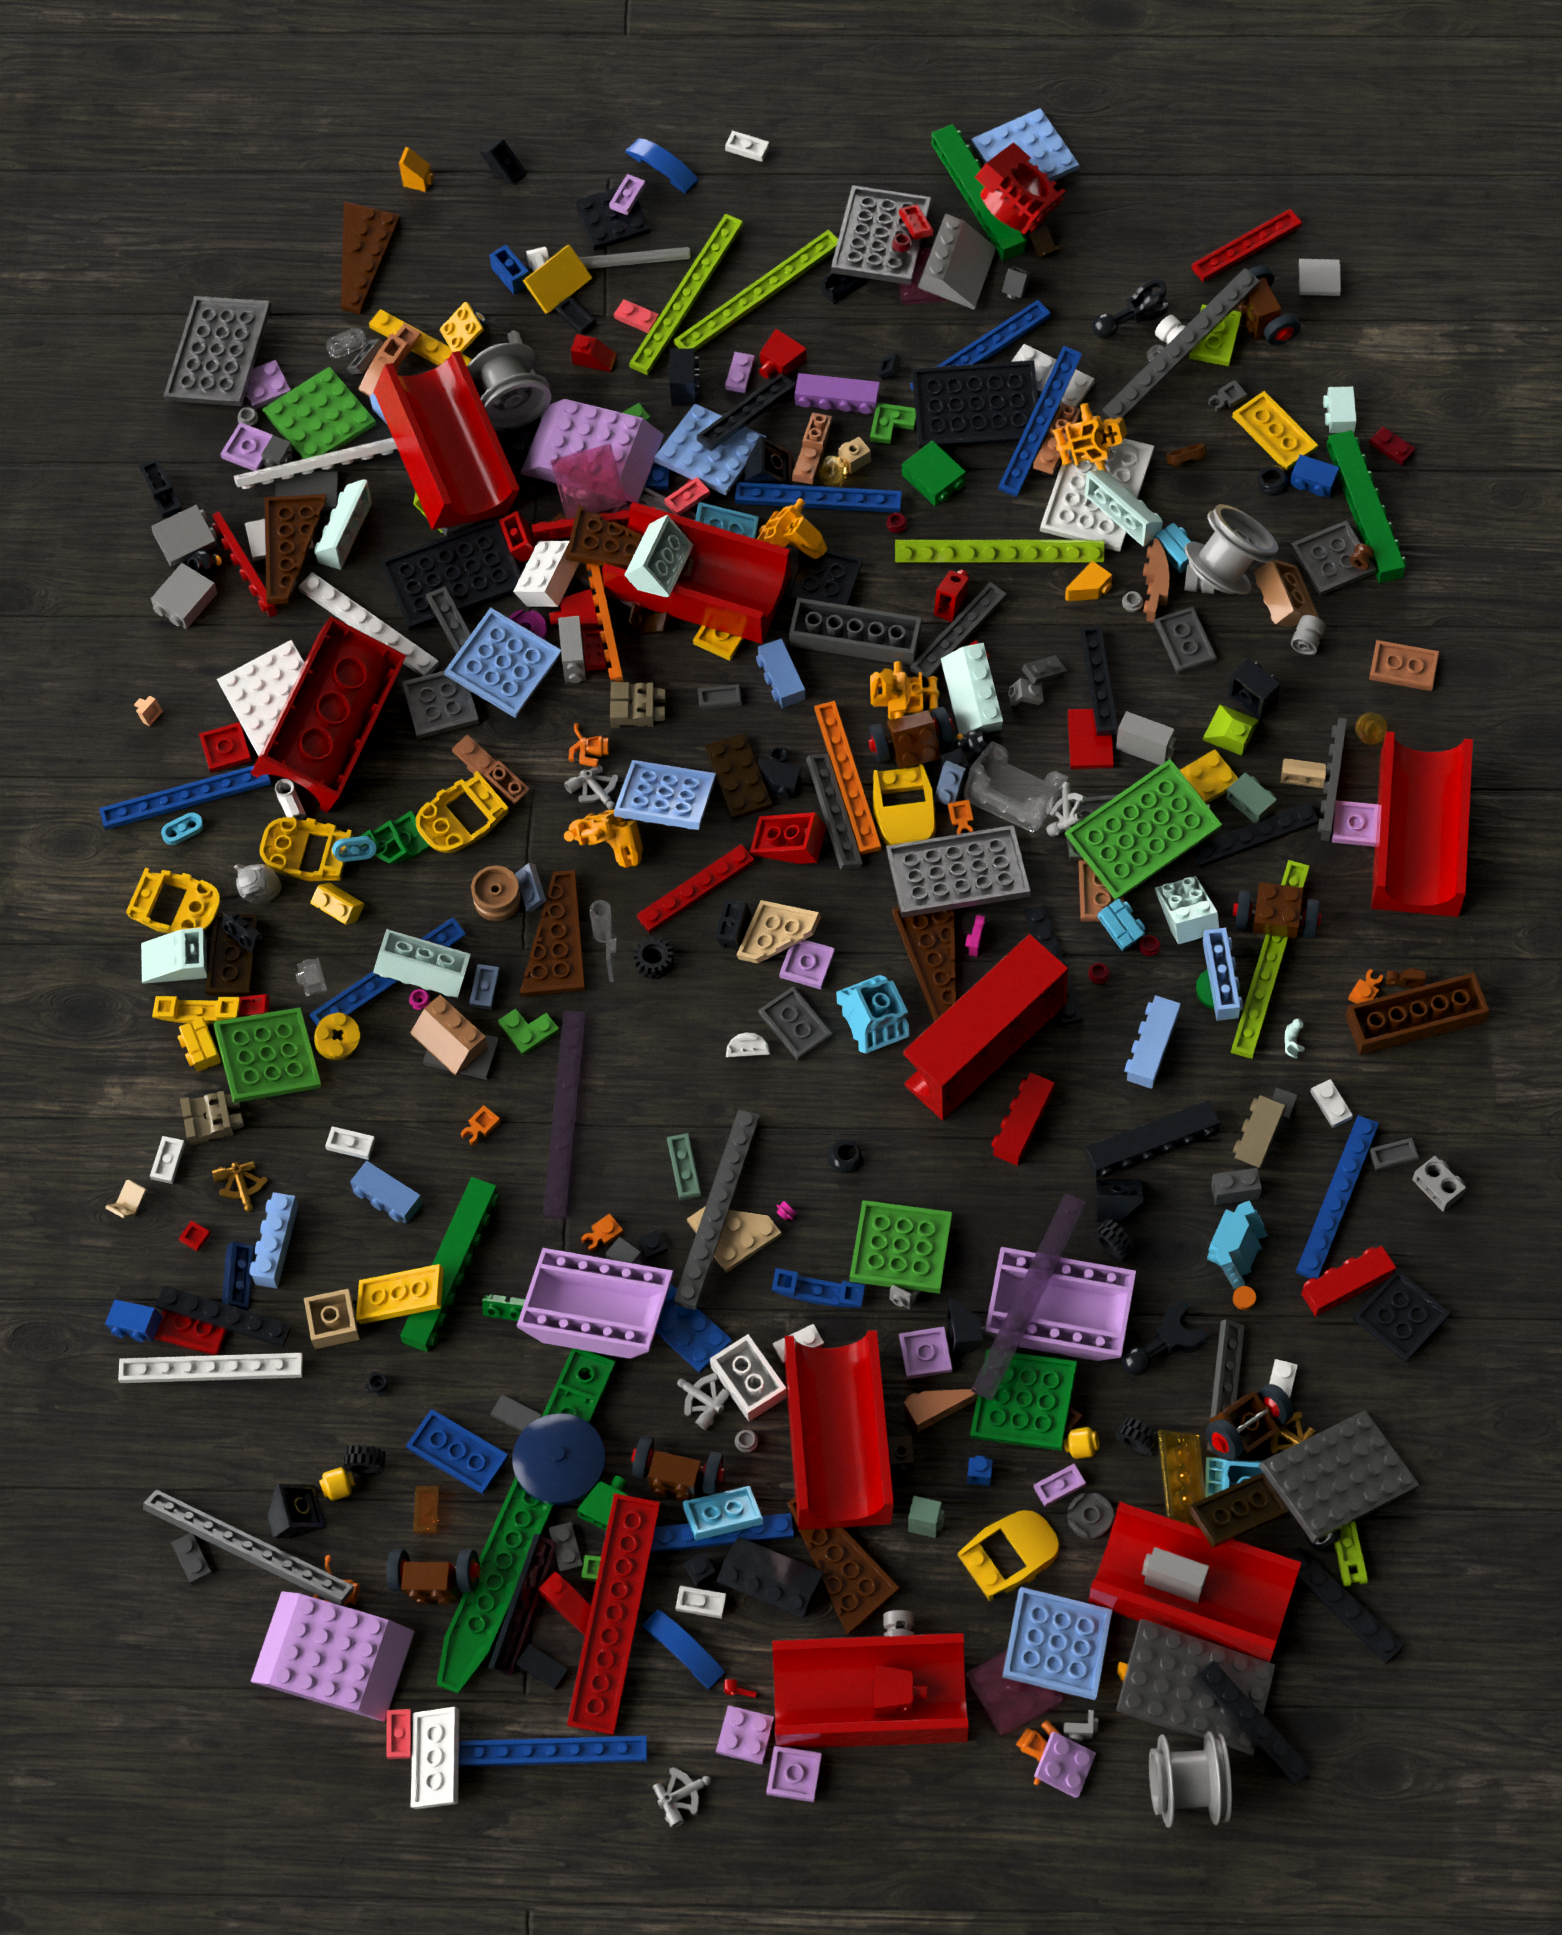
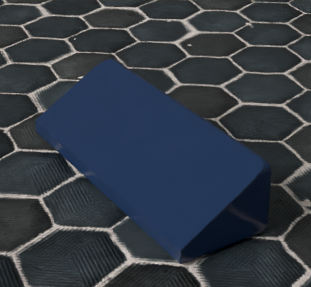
M235 1241L227 1245L222 1303L248 1310L251 1283L250 1266L253 1260L254 1245Z

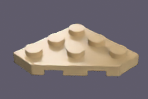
M761 900L736 955L740 960L760 963L812 936L821 916L819 912Z
M705 1207L687 1218V1222L695 1233H697ZM729 1210L714 1258L727 1273L779 1238L781 1232L768 1215Z

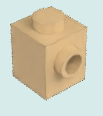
M857 437L850 442L844 443L839 448L838 462L843 469L846 468L852 474L871 462V450L860 437Z

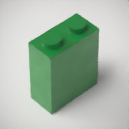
M933 441L902 463V476L934 506L940 502H945L950 494L960 490L965 485L966 471Z

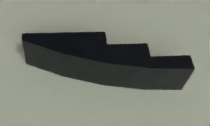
M158 458L139 465V469L163 520L182 512L181 505Z

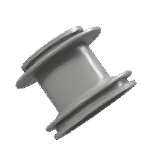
M502 343L491 346L480 352L467 366L479 395H482L480 399L495 431L514 430L528 425L540 417L550 404L551 392L549 383L544 377L530 373L535 364V354L525 344Z
M1219 504L1213 511L1208 513L1209 524L1215 531L1205 545L1189 542L1185 545L1184 550L1192 570L1208 585L1227 594H1248L1251 591V584L1244 574L1253 560L1272 562L1278 551V544L1269 531L1251 516L1234 507Z
M1208 1731L1204 1737L1203 1750L1170 1752L1168 1741L1165 1735L1161 1734L1158 1738L1157 1749L1151 1748L1149 1755L1150 1791L1155 1814L1161 1815L1162 1813L1165 1825L1170 1828L1173 1825L1175 1809L1208 1807L1213 1824L1218 1825L1220 1820L1228 1822L1232 1803L1231 1775L1228 1752L1223 1735L1217 1733L1214 1737Z

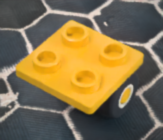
M464 302L440 328V331L451 351H460L462 353L489 326V322L480 311L471 308L469 303Z

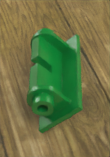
M485 1295V1298H483V1316L518 1321L525 1299L511 1297L510 1302H506V1296Z

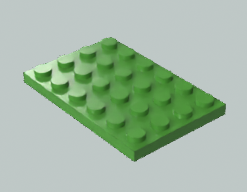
M1169 759L1067 830L1065 836L1112 897L1117 900L1222 828V824L1172 760Z

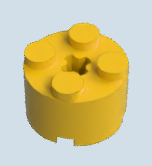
M340 1012L324 1017L319 1022L314 1035L317 1051L323 1057L332 1060L348 1058L355 1051L360 1040V1031L357 1023L350 1016ZM333 1033H340L342 1035L341 1041L339 1039L333 1040Z

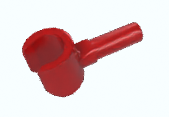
M726 1679L724 1682V1692L726 1695L741 1694L756 1698L757 1692L737 1688V1680Z

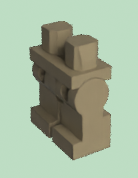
M611 682V728H620V725H647V727H654V721L665 720V706L654 707V703L666 702L665 689L654 688L653 683L629 684V682Z
M220 1091L200 1098L189 1100L188 1097L180 1099L186 1135L190 1146L209 1142L210 1139L234 1135L233 1130L244 1127L241 1113L230 1115L229 1110L241 1108L240 1102L233 1103L231 1094L225 1095L224 1091Z

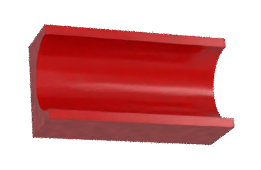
M452 352L450 357L438 367L414 376L397 375L393 363L385 364L373 392L431 529L436 530L507 515L520 489L461 352Z
M632 502L629 508L628 528L641 534L642 538L650 523L668 515L693 543L692 550L688 556L694 559L690 581L677 579L670 596L663 597L637 590L625 576L627 570L604 564L602 575L605 596L636 604L659 613L667 612L669 616L763 644L791 577L790 549Z
M330 616L318 634L250 774L257 778L266 774L277 775L300 784L315 795L320 803V810L327 813L339 798L407 655Z
M1386 731L1380 755L1377 803L1378 820L1371 909L1459 917L1466 891L1473 739L1464 738V741L1459 746L1447 751L1423 752L1403 746L1396 740L1395 732Z
M1029 934L903 1051V1055L918 1070L905 1082V1087L943 1121L1067 1004L1068 968Z
M877 1330L868 1331L864 1338L853 1344L836 1348L808 1347L798 1343L794 1336H785L784 1367L798 1530L891 1524L893 1493Z
M1119 1502L1103 1559L1090 1588L1088 1604L1112 1609V1613L1136 1621L1144 1619L1270 1663L1301 1562L1233 1539L1212 1548L1200 1528ZM1154 1547L1209 1566L1198 1603L1145 1585V1576L1141 1574L1147 1553L1152 1555Z
M963 1633L772 1641L776 1746L806 1749L968 1742ZM881 1665L913 1672V1685H927V1699H913L912 1711L909 1713L873 1717L874 1666Z

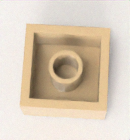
M349 1289L304 1298L314 1349L360 1340Z

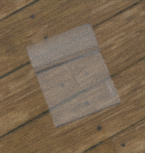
M597 900L591 904L589 909L593 936L599 942H606L609 982H614V953H616L617 941L614 939L615 932L611 906L605 900Z

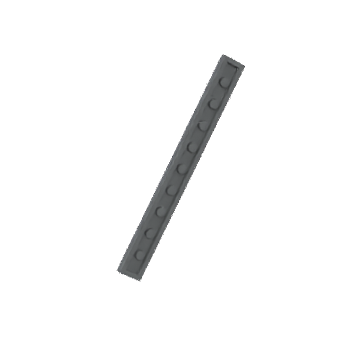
M1244 268L1102 409V413L1108 418L1116 419L1120 417L1124 419L1260 284V280Z
M738 1109L674 1298V1305L692 1310L697 1309L760 1120L759 1114Z
M157 1489L143 1503V1510L330 1602L341 1606L353 1593L354 1585Z

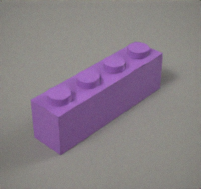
M798 373L795 405L817 407L825 410L836 409L844 412L854 411L863 414H875L879 399V382Z

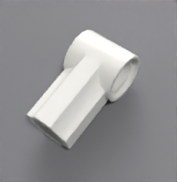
M546 246L526 251L528 264L533 272L549 260Z
M289 779L279 780L275 785V791L286 817H295L296 820H303L306 817V813L295 791L293 782ZM284 790H290L289 793L282 794Z

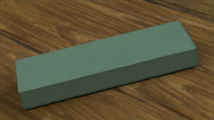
M689 1133L667 1137L679 1201L702 1197Z

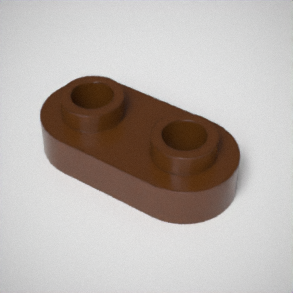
M1194 444L1171 451L1166 454L1167 463L1177 467L1183 465L1184 461L1201 460L1204 458L1203 455L1207 454L1205 444Z

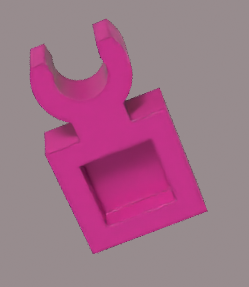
M976 915L972 934L967 935L965 946L969 947L970 956L977 957L985 916Z

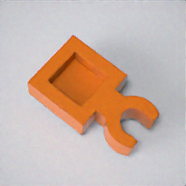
M969 799L949 803L948 810L952 826H959L957 834H961L963 830L973 832V828L968 825V823L973 822Z
M1368 970L1365 981L1359 979L1348 1000L1357 1004L1375 999L1379 992V989L1376 987L1382 983L1383 975L1374 980L1371 978L1373 970Z
M483 1105L468 1120L471 1127L464 1128L461 1132V1137L464 1139L469 1134L473 1135L469 1140L470 1145L473 1146L478 1142L480 1134L486 1137L501 1122L500 1118Z
M609 1213L591 1226L594 1231L593 1233L584 1234L581 1240L583 1244L588 1240H592L593 1244L588 1249L590 1252H593L598 1248V1243L601 1241L606 1246L622 1235L623 1229Z

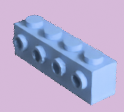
M1226 928L1204 930L1203 947L1216 1021L1239 1018V1012L1243 1010L1242 997H1238L1237 992L1239 990V980L1234 975L1236 963L1235 958L1231 957L1230 950H1232L1231 937L1227 936Z
M1156 995L1153 1003L1148 1002L1145 1015H1148L1146 1022H1141L1138 1034H1141L1139 1041H1134L1131 1053H1134L1133 1059H1128L1124 1072L1128 1073L1127 1081L1153 1088L1179 1014L1181 1003Z
M273 1192L271 1200L268 1199L267 1217L266 1220L262 1221L260 1228L262 1233L261 1241H257L255 1247L257 1257L250 1266V1275H252L255 1285L278 1289L298 1210L295 1196Z

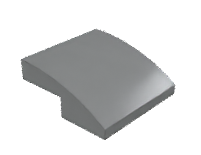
M1299 259V295L1340 296L1339 260Z

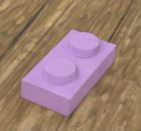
M627 174L609 203L610 209L628 215L644 189L645 181Z
M734 352L725 384L726 390L746 393L755 360L754 355Z
M1072 1464L1034 1484L1033 1488L1044 1507L1081 1489L1086 1485V1482L1075 1464Z

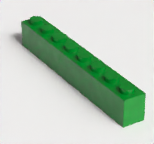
M951 124L932 132V146L990 241L996 247L1003 262L1025 253V244L1027 243L1025 235L998 220L983 202L980 192L985 186L975 178L981 170V165L978 159H974L970 146L964 143L961 131H957L955 126Z
M1352 430L1329 435L1326 447L1333 465L1339 467L1338 478L1363 543L1371 547L1375 552L1371 561L1376 568L1375 575L1378 583L1403 578L1407 563L1404 556L1401 557L1399 542L1393 537V526L1386 519V508L1379 501L1380 493L1378 488H1374L1373 475L1371 471L1367 470V460L1365 455L1360 452L1358 437L1354 436Z
M471 1177L432 1266L440 1264L444 1268L441 1308L410 1314L400 1335L403 1344L428 1352L430 1347L435 1345L438 1338V1328L444 1325L447 1318L446 1310L455 1301L456 1293L454 1292L457 1286L462 1285L465 1277L463 1272L466 1266H470L473 1260L472 1252L474 1247H478L481 1242L482 1229L484 1226L487 1227L490 1222V1211L492 1207H496L500 1195L496 1185Z

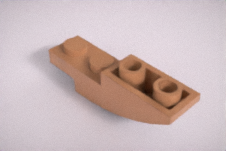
M404 323L395 335L391 333L369 366L360 384L359 391L369 397L374 393L373 391L385 364L393 363L398 373V366L422 337L421 332Z
M1062 403L1048 430V436L1034 461V469L1053 474L1056 466L1058 467L1061 462L1060 452L1056 450L1057 442L1053 430L1062 428L1064 440L1068 441L1065 426L1068 422L1072 424L1078 422L1081 409Z
M812 413L803 438L802 449L793 472L792 481L813 484L825 451L832 416Z
M1154 538L1153 546H1148L1146 558H1150L1149 564H1144L1143 576H1146L1145 584L1149 585L1147 595H1150V600H1145L1143 612L1147 613L1146 621L1153 623L1158 605L1167 606L1169 591L1168 562L1159 539Z
M466 735L452 748V752L467 765V769L473 775L474 772L478 771L485 781L494 788L497 794L511 803L516 804L530 790L499 760L495 761L470 736Z

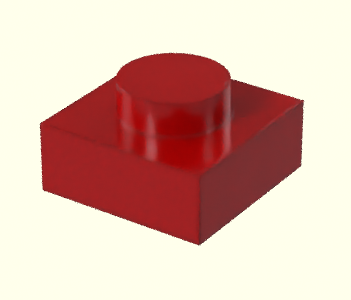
M191 1220L178 1239L181 1243L199 1252L211 1233Z

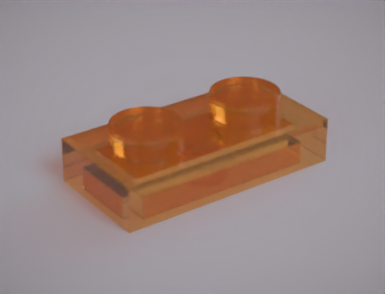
M415 1486L414 1534H437L439 1486Z

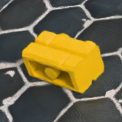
M331 883L320 884L311 900L312 905L320 908L345 925L355 923L364 907L363 902Z
M204 1018L179 1027L181 1035L178 1036L182 1048L187 1047L189 1053L185 1054L189 1066L194 1065L196 1072H200L221 1063Z

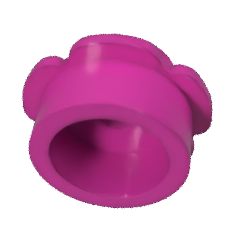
M417 989L412 992L409 1003L413 1005L414 1009L422 1010V1008H426L430 1004V994L423 989Z
M785 1201L780 1205L777 1204L779 1208L777 1213L785 1221L789 1218L793 1220L797 1213Z

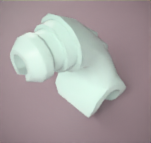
M1294 1019L1293 1023L1287 1025L1285 1031V1052L1295 1059L1298 1058L1297 1054L1299 1051L1303 1052L1305 1050L1303 1046L1297 1044V1037L1300 1029L1303 1028V1022L1300 1019Z

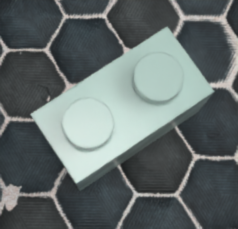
M1353 386L1328 387L1327 395L1323 397L1324 408H1327L1328 413H1325V425H1329L1330 433H1341L1352 430L1354 433L1356 411Z

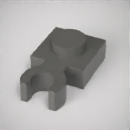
M1234 380L1219 389L1218 395L1210 397L1208 404L1218 403L1219 405L1215 407V412L1219 413L1226 404L1229 408H1232L1245 400L1247 393Z

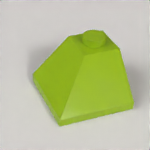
M1220 704L1203 740L1242 756L1259 720Z

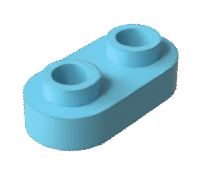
M188 813L167 823L161 830L164 842L169 845H176L199 834L203 829L202 819L196 813ZM192 824H195V825H196L195 827L190 828V825H192Z
M368 836L344 838L334 843L332 852L341 862L371 858L375 854L376 844Z

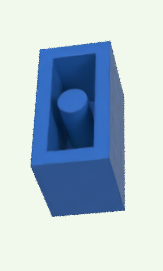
M507 245L489 254L492 270L513 295L527 288L523 280L529 276V271Z
M1300 454L1291 475L1290 485L1299 490H1306L1317 496L1329 498L1338 477L1339 467Z
M114 1300L105 1325L114 1336L123 1338L125 1335L138 1342H144V1340L153 1342L163 1317L155 1308Z

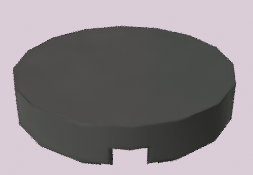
M1080 1494L1069 1505L1067 1515L1069 1527L1082 1538L1091 1540L1101 1538L1108 1533L1113 1525L1114 1513L1112 1505L1107 1498L1100 1494Z

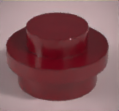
M898 234L892 240V247L898 252H907L912 248V241L908 235Z
M900 513L891 514L886 521L887 529L893 533L903 532L907 527L906 518Z
M1146 935L1139 941V951L1145 956H1154L1160 950V941L1153 935Z
M1095 963L1090 966L1088 978L1091 982L1103 984L1109 979L1110 971L1106 965Z

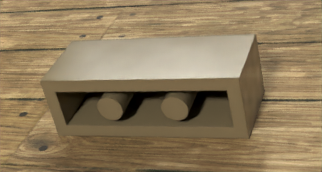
M1261 1095L1258 1099L1254 1098L1250 1107V1111H1253L1250 1120H1245L1241 1130L1245 1132L1242 1140H1237L1233 1152L1236 1153V1159L1262 1168L1286 1105Z

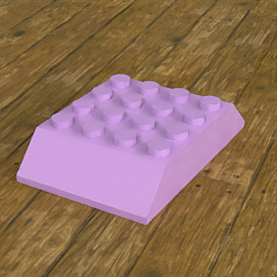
M563 399L550 404L545 410L521 470V475L639 503L654 464V457L659 451L664 434L641 417Z
M1001 1247L985 1327L986 1334L1006 1345L1094 1361L1120 1358L1136 1271Z
M542 1248L517 1327L542 1343L629 1359L650 1350L672 1280L673 1271Z
M282 1591L251 1682L385 1722L387 1710L390 1708L415 1631L388 1619L300 1593Z

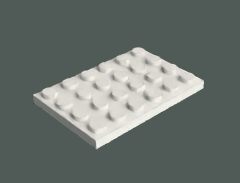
M1124 438L1121 444L1109 447L1110 454L1105 459L1107 473L1113 475L1120 485L1128 488L1132 495L1138 499L1154 446ZM1068 449L1069 458L1072 462L1066 465L1061 464L1040 531L1072 540H1104V548L1120 552L1127 532L1085 496L1086 474L1089 471L1098 470L1095 462L1091 463L1090 460H1087L1076 466L1071 449Z
M292 640L217 679L258 756L304 665V661Z

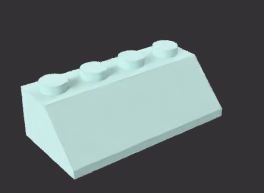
M1104 470L1087 472L1085 496L1143 547L1146 546L1162 530L1163 521L1157 513L1151 512L1143 501L1136 499L1128 488L1123 487L1117 482L1113 475L1108 474Z
M363 479L348 484L344 492L340 493L338 505L331 512L330 522L323 529L322 539L315 546L314 553L318 563L342 569L372 504L367 480Z
M666 515L649 524L625 576L639 591L668 597L692 550L693 543L673 520Z
M984 643L961 647L941 658L958 732L965 737L971 730L978 732L984 730L987 733L1001 730L1003 719Z
M386 929L373 973L385 978L389 977L399 980L405 984H413L425 990H433L446 996L458 998L470 954Z

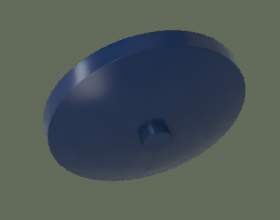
M551 1414L535 1420L522 1431L515 1443L512 1461L516 1479L528 1495L542 1503L566 1505L587 1496L597 1483L600 1482L605 1469L606 1457L604 1445L599 1434L588 1422L570 1414Z

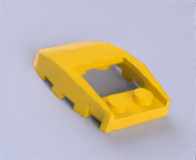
M919 764V767L880 772L874 770L873 816L876 819L878 832L883 842L889 846L932 839L936 832V807L933 791L923 764ZM924 789L925 802L883 807L881 794Z
M476 771L473 778L465 782L461 779L455 782L454 786L446 790L442 789L436 793L437 796L430 803L427 802L417 813L416 827L422 838L433 849L442 853H454L485 837L508 813V806L479 772ZM464 792L489 819L485 826L472 835L447 807L448 804Z
M295 817L278 818L272 821L264 831L260 844V855L265 864L273 871L309 882L341 881L345 862L339 861L334 856L332 848L336 841L352 838L353 834L352 830L348 829L346 833L337 830L336 825L316 822V819L307 818V820H296ZM309 836L328 837L319 871H314L313 873L301 871L300 868Z
M145 868L126 913L128 917L158 932L169 934L181 929L203 928L205 931L212 924L220 906V897L217 889L212 884L203 880L198 881L189 874H173L171 871L162 870L161 874L152 873L149 868ZM164 883L187 890L171 926L152 921L149 918Z
M1023 1510L984 1528L958 1552V1557L990 1601L993 1600V1595L1002 1591L1008 1593L1026 1582L1028 1584L1043 1569L1046 1570L1058 1556L1059 1542L1055 1532L1041 1515L1033 1511ZM999 1530H1002L1026 1565L1025 1568L1007 1580H1004L980 1545V1542Z

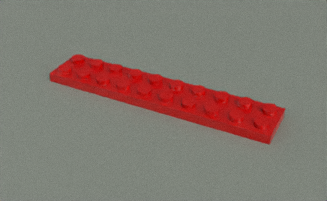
M614 1493L567 1727L614 1736L660 1502Z

